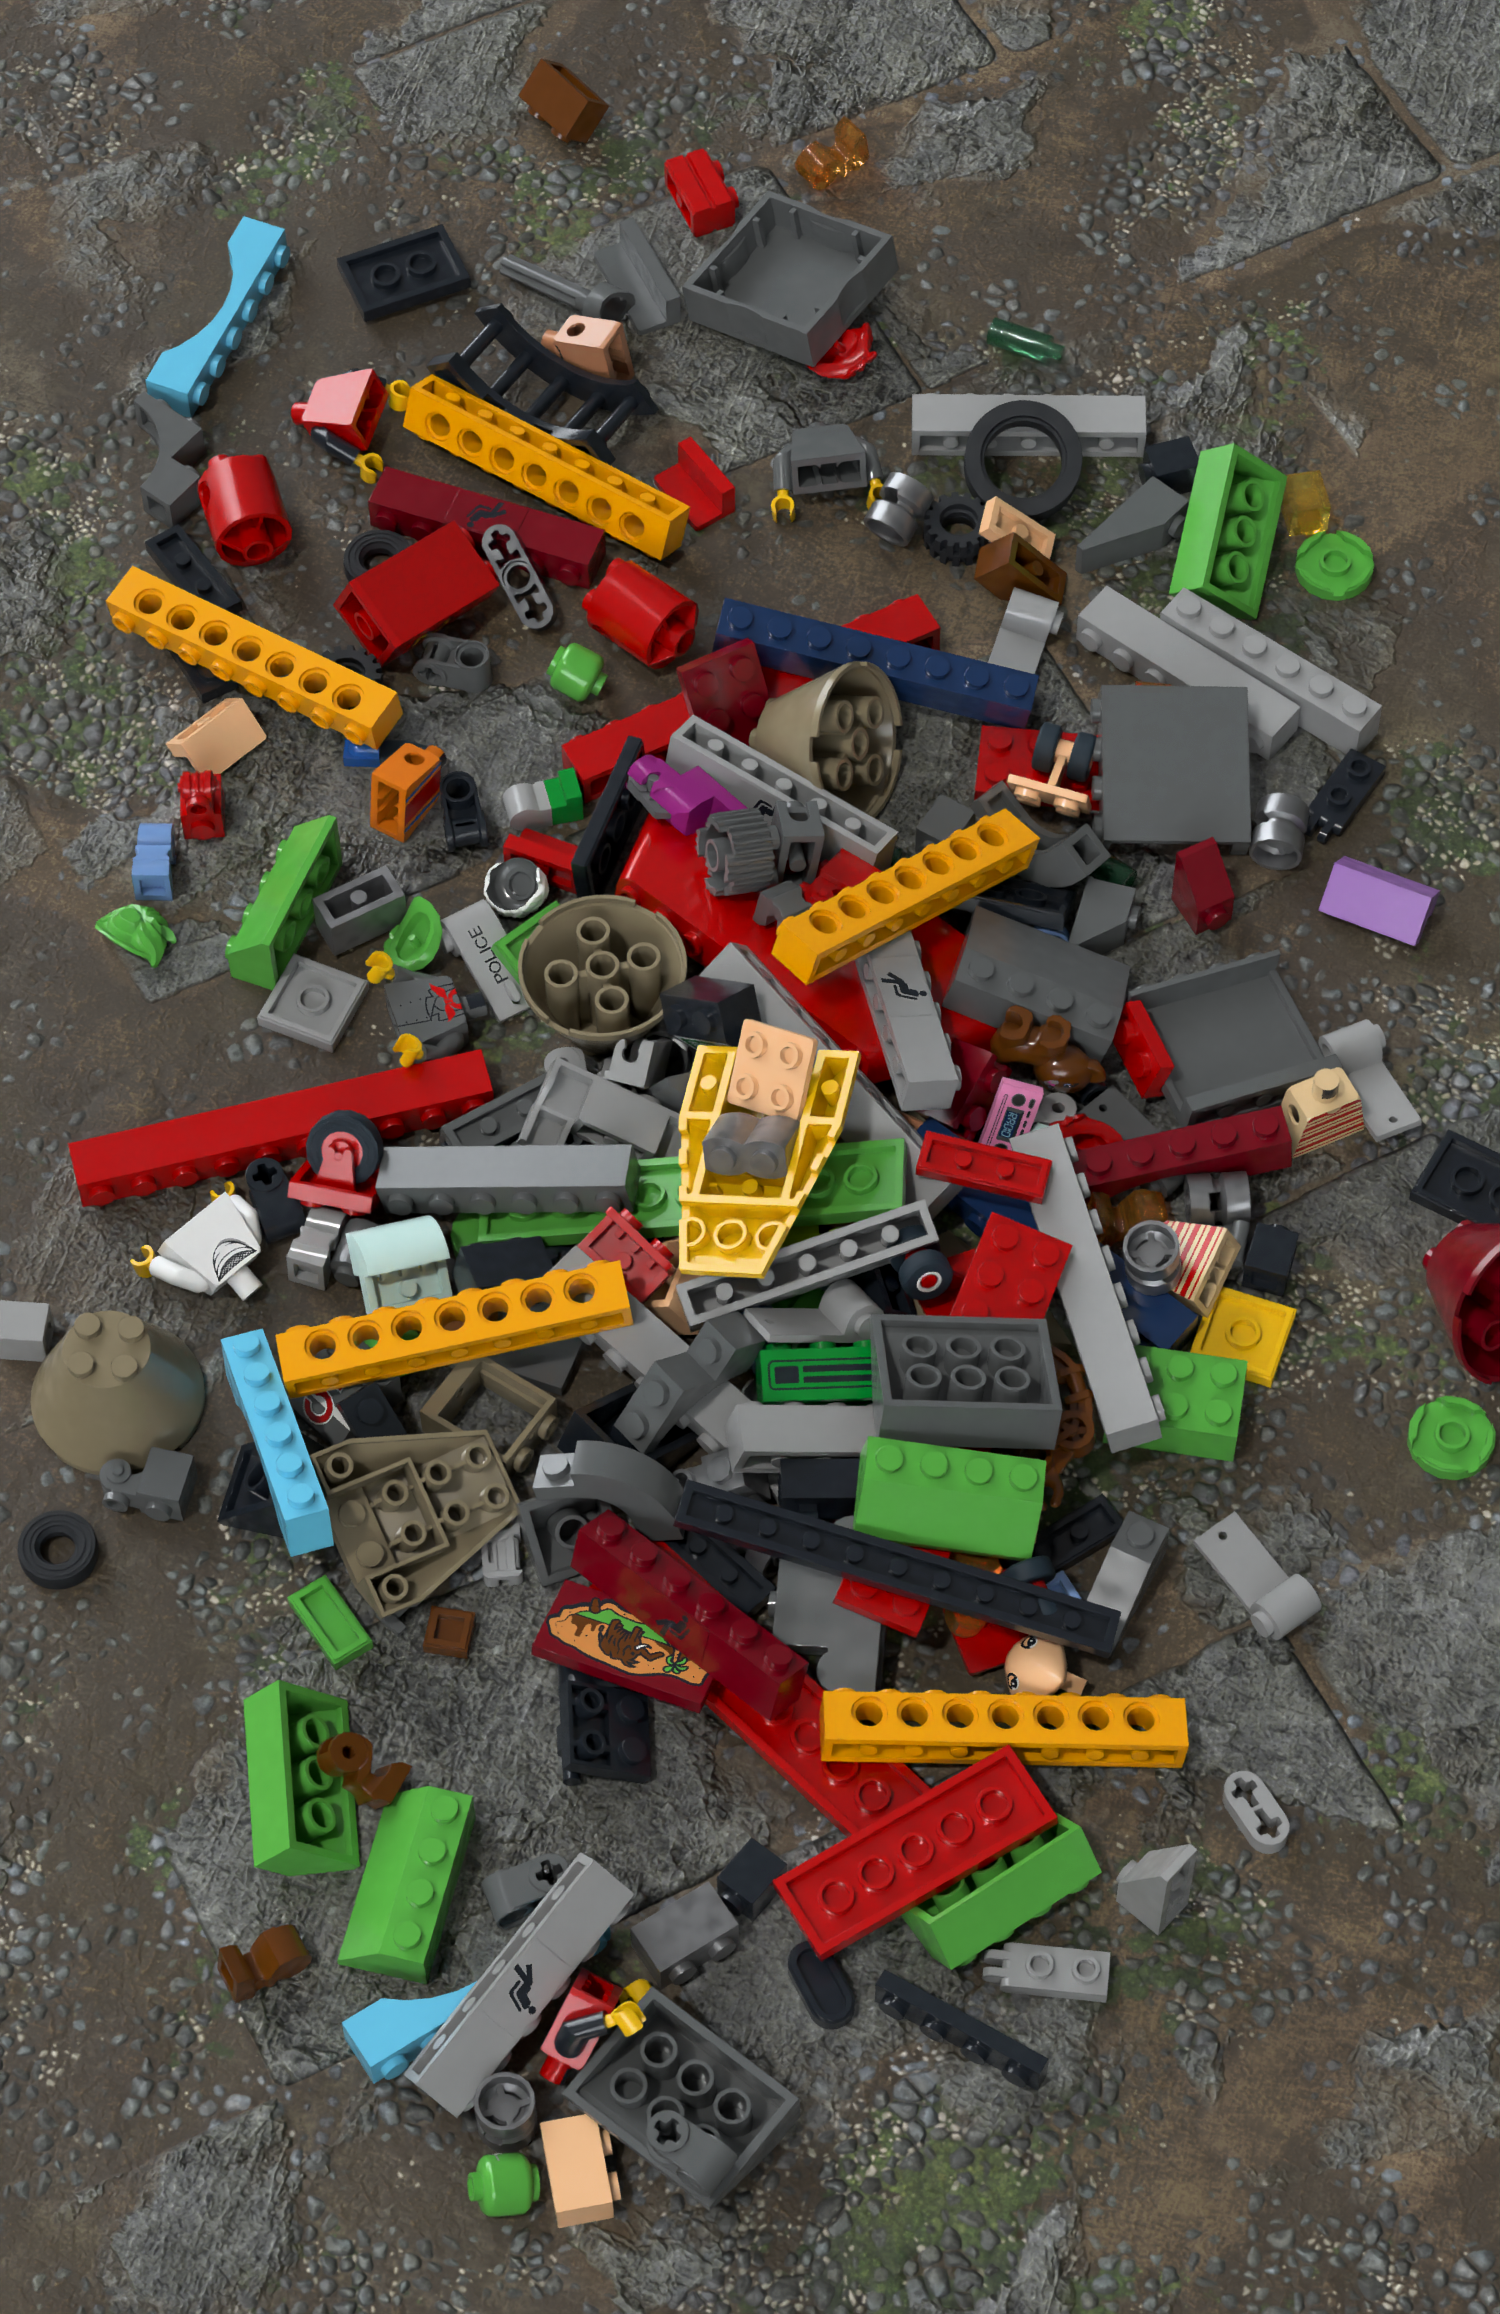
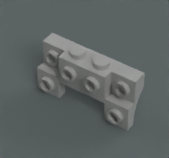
M557 1057L549 1066L538 1097L529 1110L517 1144L564 1145L570 1133L594 1145L632 1144L637 1160L679 1156V1149H681V1134L679 1133L680 1114L662 1106L661 1102L653 1096L646 1094L638 1095L623 1088L624 1086L621 1082L599 1077Z

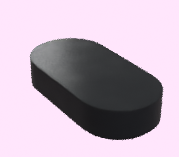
M808 1941L797 1944L791 1950L788 1957V1974L811 2019L824 2029L834 2030L845 2026L854 2015L855 1998L834 1956L832 1955L820 1961Z

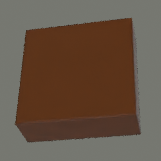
M432 1606L423 1643L424 1652L468 1659L476 1623V1612Z

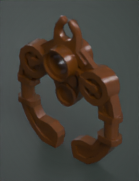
M1051 1345L1057 1382L1061 1385L1067 1383L1071 1394L1064 1398L1067 1410L1061 1416L1055 1450L992 1448L990 1453L1046 1460L1044 1488H1052L1053 1495L1050 1505L1057 1508L1060 1506L1064 1495V1487L1060 1475L1073 1458H1082L1087 1455L1096 1443L1092 1406L1095 1399L1092 1390H1088L1083 1378L1086 1376L1083 1364H1076L1066 1353ZM1043 1502L1041 1512L1046 1511V1502Z

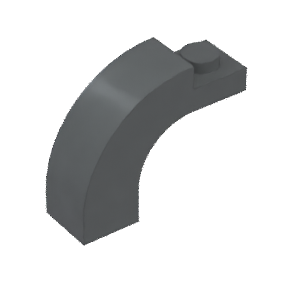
M1003 780L992 786L969 805L979 819L985 815L991 816L1006 808L1040 837L1029 867L1017 874L1028 881L1036 882L1046 887L1070 886L1087 877L1111 857L1087 823L1068 834H1056L1039 826L1027 814Z
M590 1440L577 1441L575 1453L540 1455L532 1488L537 1500L566 1498L599 1499L623 1510L632 1520L636 1530L650 1541L684 1539L685 1529L673 1526L684 1489L673 1474L654 1459L625 1446Z

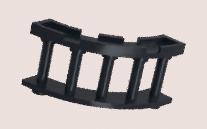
M502 303L480 307L474 312L485 327L460 354L453 352L434 356L426 365L431 374L608 465H611L616 458L608 449L607 442L630 415L656 414L659 410L650 397L648 389L638 379L616 380L605 378L566 362L534 339L514 319L512 313ZM496 339L515 357V360L489 387L470 366L491 342ZM528 368L549 383V385L526 411H523L502 396ZM564 391L585 402L563 427L540 420L543 414ZM599 409L612 412L596 431L595 429L582 430Z

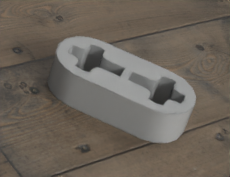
M1238 1771L1231 1774L1224 1784L1222 1801L1226 1810L1249 1844L1256 1851L1263 1854L1279 1852L1288 1840L1290 1823L1287 1816L1256 1774L1249 1771ZM1240 1786L1243 1791L1252 1790L1250 1800L1253 1805L1252 1808L1244 1797L1235 1798L1236 1787ZM1258 1817H1261L1267 1827L1271 1828L1275 1825L1278 1827L1275 1838H1272L1268 1833L1259 1834L1261 1821Z

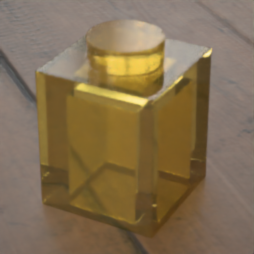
M1320 470L1286 475L1288 477L1281 511L1289 536L1313 535L1317 532L1327 531L1331 505Z

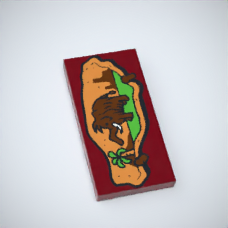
M565 1579L532 1644L531 1655L699 1714L716 1680L604 1592Z

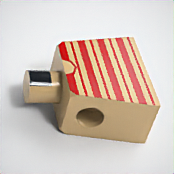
M1341 1067L1321 1069L1316 1072L1314 1077L1292 1085L1287 1089L1281 1103L1292 1140L1293 1159L1364 1130L1360 1096Z
M1167 1220L1164 1223L1170 1226L1177 1234L1182 1265L1181 1277L1178 1283L1167 1293L1191 1311L1208 1318L1241 1245L1227 1228Z

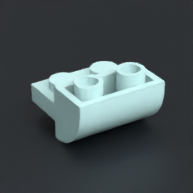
M425 1215L345 1233L354 1276H359L367 1315L381 1307L392 1306L401 1308L414 1305L418 1300L427 1297L442 1299L453 1296L445 1260L450 1258L449 1250L443 1232L432 1216Z

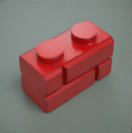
M704 148L689 152L685 157L680 155L666 160L664 163L665 185L693 236L697 238L712 233L714 229L718 231L733 226L735 223V209L739 208V200L734 187H726L724 172L718 160L712 161Z

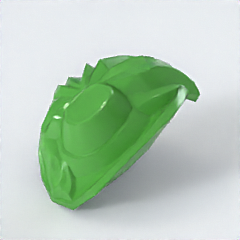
M421 896L414 897L400 925H396L390 931L389 938L384 942L383 952L390 956L393 964L411 971L423 969L433 960L439 949L443 932L440 915L433 904Z
M130 904L110 912L95 923V928L108 940L148 960L153 968H156L160 963L167 941L172 944L177 942L173 931L168 927L167 920L160 916V913L153 907Z

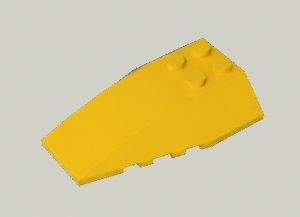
M698 1045L679 1115V1133L681 1134V1149H679V1166L681 1167L679 1202L682 1205V1219L679 1220V1270L682 1274L765 1278L843 1131L861 1060L859 1051L818 1050L787 1175L777 1179H765L751 1175L748 1172L732 1176L720 1175L705 1168L702 1141L720 1115L730 1112H741L753 1115L759 1119L769 1115L737 1106L727 1101L738 1047Z

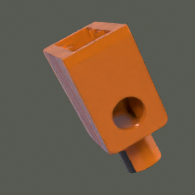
M405 743L372 772L370 827L402 843L407 841L440 795L441 768L447 761L445 753L440 748L430 745L424 750L411 743Z

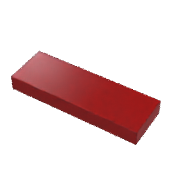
M926 1131L915 1175L1042 1205L1053 1160Z

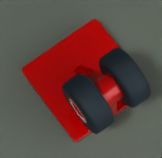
M910 1225L900 1229L898 1240L894 1244L887 1246V1248L927 1235L923 1225ZM938 1242L892 1258L890 1263L894 1270L899 1273V1281L905 1293L910 1298L918 1301L924 1315L949 1316L976 1248L946 1258L941 1253Z
M1044 1555L1023 1560L1005 1570L996 1572L997 1574L1048 1589L1046 1584L1051 1582L1056 1576L1050 1558ZM1038 1599V1604L1044 1615H1051L1057 1611L1055 1603ZM942 1608L967 1673L970 1676L1005 1665L1006 1656L1013 1645L1029 1635Z

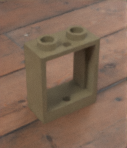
M488 1357L460 1362L420 1410L422 1432L463 1431L453 1425L451 1421L477 1388L483 1385L534 1416L505 1455L498 1452L511 1480L516 1472L522 1473L529 1466L534 1456V1449L542 1439L548 1440L557 1429L559 1418L556 1398Z

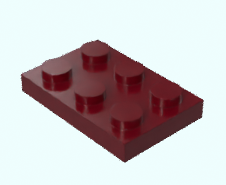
M745 638L676 668L689 716L695 715L749 746L750 733L754 728H757L766 701L770 697L755 644L749 638Z

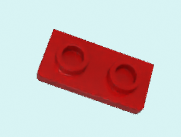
M1141 1000L1126 1002L1121 1012L1113 1043L1141 1098L1164 1096L1161 1088L1175 1066Z
M610 1206L605 1211L606 1216L577 1247L593 1261L608 1260L614 1262L620 1260L626 1290L640 1303L644 1304L676 1271L669 1262L674 1257V1254L657 1238L649 1243L638 1232L643 1225L626 1208L618 1213Z

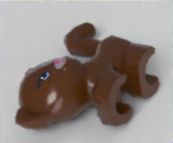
M1017 1005L1011 1006L1006 1011L1004 1022L990 1039V1050L998 1057L996 1062L1008 1067L1009 1062L1032 1064L1035 1076L1040 1085L1046 1090H1053L1064 1094L1074 1093L1082 1090L1089 1082L1103 1083L1107 1077L1104 1068L1098 1060L1090 1058L1077 1046L1069 1043L1072 1030L1071 1023L1060 1015L1048 1017L1046 1023L1039 1027L1034 1025L1032 1012Z

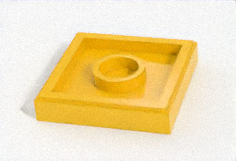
M1222 1286L1208 1318L1202 1317L1190 1353L1248 1361L1245 1380L1271 1388L1296 1317L1297 1309Z

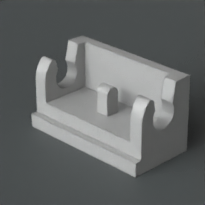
M641 1037L634 1041L629 1060H626L624 1050L627 1047V1040L621 1039L614 1048L610 1069L605 1070L603 1078L641 1088H648L665 1078L673 1040L660 1037L659 1040L649 1041Z

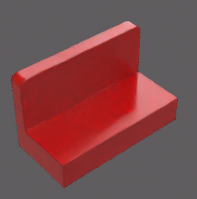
M691 436L679 442L678 463L655 475L654 484L661 492L691 507L687 522L695 531H700L735 512V486Z
M528 828L522 831L520 837L509 834L503 845L504 862L512 858L530 860L544 872L549 885L576 894L571 861L578 846Z

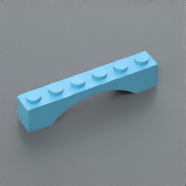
M243 216L228 241L233 277L230 291L222 308L214 319L197 335L181 345L161 353L145 380L149 395L155 399L166 401L174 411L190 418L193 417L199 405L203 406L205 404L211 384L215 378H219L225 369L228 355L231 350L238 348L242 332L247 323L254 321L258 311V304L264 295H268L271 292L274 277L278 270L284 268L288 263L290 247L287 246L285 229Z
M263 1328L220 1339L226 1376L236 1404L243 1412L253 1436L290 1557L334 1546L329 1508Z
M610 1926L600 1937V1945L593 1956L601 1952L606 1947L607 1941L611 1939ZM476 1982L458 1991L433 1998L412 2000L381 1998L343 2021L342 2027L345 2040L372 2082L375 2084L383 2078L390 2080L402 2074L408 2068L409 2062L417 2058Z

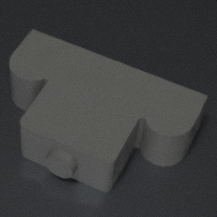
M854 1516L843 1517L834 1524L853 1529ZM780 1559L777 1591H770L768 1600V1615L770 1618H774L773 1635L797 1654L822 1656L818 1661L816 1670L817 1678L826 1691H833L838 1688H851L860 1692H878L882 1690L888 1626L832 1603L842 1577Z

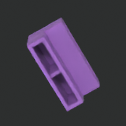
M1343 856L1334 863L1318 911L1416 946L1420 942L1427 919L1434 911L1440 890Z

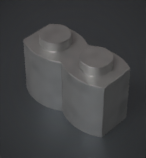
M741 1112L722 1114L717 1118L702 1141L705 1168L716 1174L728 1176L748 1172L751 1175L765 1179L785 1177L800 1122L780 1115L759 1119L753 1115Z

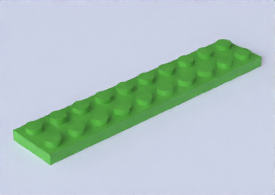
M905 1139L835 1144L792 1227L859 1222L905 1206L907 1167ZM679 1156L638 1160L641 1173L634 1212H630L643 1225L638 1232L645 1239L679 1236V1220L682 1219V1205L679 1202V1186H681ZM534 1212L532 1214H480L477 1242L485 1244L507 1241L514 1237L529 1238L541 1236L544 1246L579 1244L602 1221L606 1213L575 1212L563 1214L560 1212Z

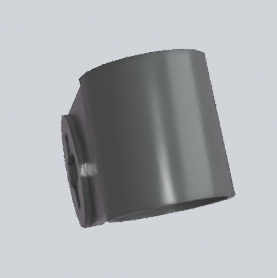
M429 633L424 637L422 657L415 662L412 671L419 681L430 686H444L465 690L470 693L482 692L490 687L493 682L490 653L484 643L477 640L450 637L441 633Z
M542 1854L537 1858L511 1868L498 1870L487 1876L482 1881L481 1887L496 1925L501 1929H508L523 1924L553 1887V1885H549L546 1879L553 1877L555 1882H557L569 1867L566 1860L558 1854ZM548 1865V1869L544 1870V1866Z
M664 2110L658 2112L650 2118L647 2124L646 2137L649 2155L703 2197H711L738 2160V2156L728 2145L717 2137L704 2132L675 2111ZM672 2131L676 2132V2143L672 2140H667L664 2145L660 2143L659 2133L668 2136Z

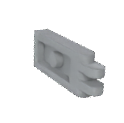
M1009 1942L1004 1944L1003 1950L988 1949L985 1951L984 1962L990 1965H999L1002 1968H983L982 1979L987 1982L1000 1983V1990L1007 1993L1106 2003L1111 1952Z

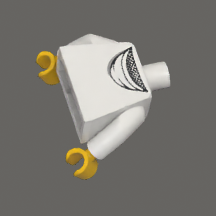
M227 1181L224 1183L225 1192L223 1194L217 1195L214 1190H211L212 1203L163 1242L157 1251L161 1256L156 1257L153 1249L149 1245H144L140 1249L147 1259L143 1262L131 1259L130 1262L139 1277L149 1278L153 1276L168 1284L195 1293L205 1292L211 1296L228 1283L238 1296L245 1301L263 1285L247 1267L261 1252L262 1235L258 1212L241 1196L236 1195L234 1184L231 1181Z

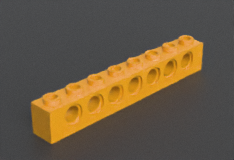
M433 374L410 388L403 427L416 433L419 438L431 441L445 448L452 455L472 462L489 474L499 476L512 483L517 489L527 491L545 500L548 505L560 508L576 516L583 523L605 529V532L612 538L632 545L648 557L657 558L661 561L681 547L690 506Z
M135 566L129 569L106 600L112 617L111 621L120 631L127 634L133 632L144 637L149 644L157 649L162 650L166 648L173 651L190 665H202L210 669L219 679L224 681L233 680L243 685L254 696L262 697L264 695L276 701L287 712L295 713L297 711L309 717L313 723L323 729L332 728L342 733L350 742L361 746L365 744L377 750L403 715L396 691Z
M1006 808L991 816L985 815L976 824L964 830L958 829L954 831L947 839L937 844L931 843L927 845L921 852L908 859L906 857L901 858L894 866L881 873L874 872L865 881L854 887L847 886L836 896L824 902H816L809 910L795 917H787L776 930L777 939L771 954L805 985H808L1027 869L1040 837Z
M598 1260L588 1264L586 1268L572 1271L556 1269L547 1272L540 1278L526 1281L519 1278L510 1279L498 1287L484 1290L468 1288L452 1297L442 1299L427 1297L418 1300L414 1305L401 1308L386 1306L364 1316L354 1318L352 1316L335 1317L327 1324L313 1327L297 1325L287 1329L285 1333L276 1334L275 1337L284 1384L289 1398L293 1399L634 1325L620 1260L614 1262ZM581 1293L593 1295L589 1301L584 1303L573 1301ZM539 1302L550 1304L542 1312L530 1310L533 1305ZM501 1311L507 1313L506 1317L500 1321L487 1320L494 1312ZM452 1321L464 1322L463 1326L458 1330L448 1331L444 1329ZM410 1330H418L421 1332L420 1335L413 1340H404L401 1338L404 1333ZM374 1339L378 1341L371 1349L364 1350L358 1348L365 1340ZM323 1349L335 1350L328 1358L318 1359L315 1357Z
M838 1688L833 1691H823L819 1713L821 1761L975 1764L1009 1744L1023 1765L1182 1768L1189 1747L1185 1698H1171L1164 1694H1156L1149 1697H1126L1119 1693L1107 1694L1105 1696H1081L1078 1693L1067 1692L1056 1696L1036 1695L1027 1691L1007 1695L991 1694L981 1690L968 1694L946 1693L942 1690L909 1693L896 1689L860 1692L851 1688ZM870 1720L874 1722L876 1725L866 1726L861 1724L859 1721ZM905 1721H915L921 1726L912 1727L907 1725ZM950 1722H961L966 1727L958 1728L951 1725ZM995 1723H1006L1009 1726H1011V1728H1000ZM1040 1724H1051L1057 1729L1049 1730L1042 1727ZM1093 1724L1101 1728V1730H1091L1085 1725ZM1131 1725L1141 1726L1146 1731H1137Z

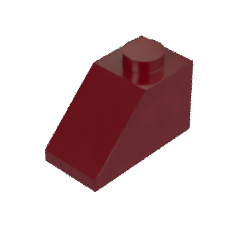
M1210 837L1176 853L1171 899L1195 935L1208 929L1216 930L1221 928L1232 919L1235 896L1217 842L1213 837Z

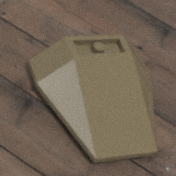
M487 1429L352 1438L309 1455L329 1508L333 1540L354 1587L380 1619L422 1602L518 1515L517 1503H520L519 1498Z

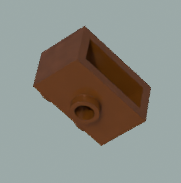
M542 58L518 95L529 105L527 111L535 118L544 122L547 121L552 126L551 133L566 143H569L571 140L587 143L609 108V105L566 66Z

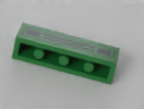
M871 1340L856 1341L853 1343V1347H836L835 1342L820 1341L809 1344V1348L792 1349V1344L772 1343L766 1345V1350H760L755 1359L757 1402H761L763 1405H784L789 1402H802L805 1405H827L833 1402H842L847 1406H867L873 1404Z

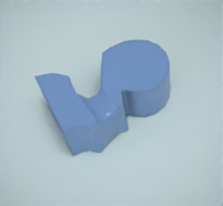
M140 823L137 845H135L136 856L133 858L131 874L135 900L173 901L171 864H176L174 824Z

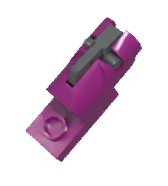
M650 754L636 760L627 773L629 777L627 783H625L626 789L632 793L636 800L640 801L655 819L667 820L685 836L695 833L699 828L706 827L705 823L708 822L709 814L747 808L699 766L680 775L663 760Z

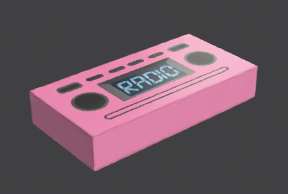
M1002 1077L978 1143L1012 1151L1009 1138L1030 1132L1044 1095L1043 1087Z

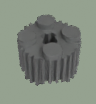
M756 808L709 814L708 822L705 823L706 827L696 830L697 838H695L697 846H695L698 857L706 858L707 873L711 877L704 878L706 889H709L710 894H713L714 897L763 891L778 884V873L773 859H775L773 850H777L780 846V836L775 825L767 826L768 823L764 821V816Z

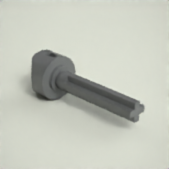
M509 254L507 258L503 257L500 262L502 265L499 271L501 275L582 311V316L620 322L630 308L635 305L633 294L606 281L599 283L591 291L512 254Z

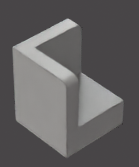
M0 1300V1359L43 1362L50 1352L55 1325L49 1304Z

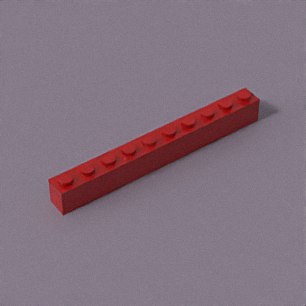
M918 594L906 599L895 600L885 608L871 614L860 615L854 621L842 625V627L940 651L941 627ZM761 666L770 698H778L814 680ZM683 692L657 705L646 706L640 712L622 720H613L605 725V727L589 734L578 735L561 745L563 769L574 767L584 804L601 797L628 735L642 739L645 755L651 754L666 762L671 735L690 718Z
M479 1049L413 1064L407 1068L400 1067L68 1143L82 1207L91 1205L104 1206L117 1199L134 1195L147 1196L156 1190L173 1186L186 1187L199 1180L212 1177H230L239 1171L247 1170L251 1162L259 1158H272L279 1163L299 1157L307 1158L306 1142L310 1130L324 1115L337 1110H352L365 1115L376 1125L382 1138L395 1139L404 1133L440 1128L494 1100V1095L483 1053Z

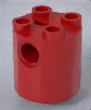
M224 454L214 456L208 462L209 468L204 471L198 481V495L220 558L231 565L244 567L260 565L276 558L287 548L292 540V527L267 457L261 454L231 457Z
M620 557L614 559L609 564L606 576L598 587L590 590L582 602V609L587 611L589 627L609 638L616 645L654 670L663 668L676 657L684 655L695 639V627L699 616L697 603L632 560L624 561Z

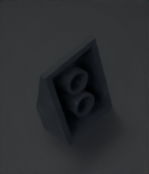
M634 1382L575 1410L557 1447L563 1453H575L577 1441L590 1440L613 1443L638 1451L614 1426L637 1390ZM675 1424L660 1441L656 1449L645 1455L670 1471L700 1446L697 1442L699 1436L688 1426L685 1429H681Z

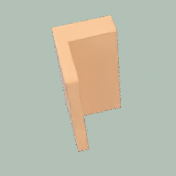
M226 698L167 742L166 745L174 757H187L195 771L201 773L205 770H212L213 774H221L266 739V734L243 698Z

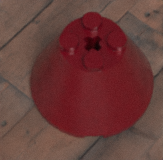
M1464 1220L1448 1233L1436 1247L1426 1252L1422 1264L1423 1268L1427 1270L1426 1282L1459 1363L1471 1376L1485 1384L1491 1385L1492 1382H1500V1224L1474 1223L1471 1220Z

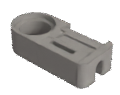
M518 1515L512 1519L509 1526L501 1529L481 1547L483 1580L487 1587H498L499 1580H508L509 1586L519 1585L523 1582V1569L520 1570L519 1543H521Z

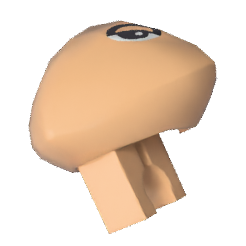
M1028 1635L1014 1644L1006 1656L1004 1670L1011 1695L1023 1691L1032 1692L1036 1695H1054L1059 1689L1081 1695L1086 1685V1679L1067 1671V1660L1062 1644Z

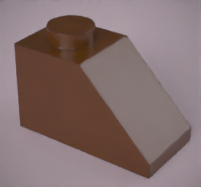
M1012 532L979 549L974 580L1000 600L1009 601L1012 591L1016 587L1057 601L1059 605H1062L1067 573L1017 533Z

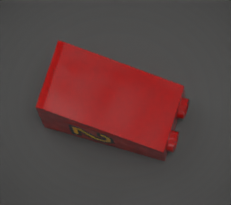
M455 520L350 581L333 606L362 647L367 649V654L370 655L372 653L376 657L377 663H380L381 668L423 642L427 634L438 632L491 597L500 584L497 581L498 576L492 565L487 560L483 561L474 549L475 543L470 533L466 529L460 528Z

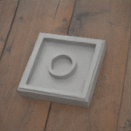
M294 953L257 1017L258 1025L333 1053L369 990V982Z

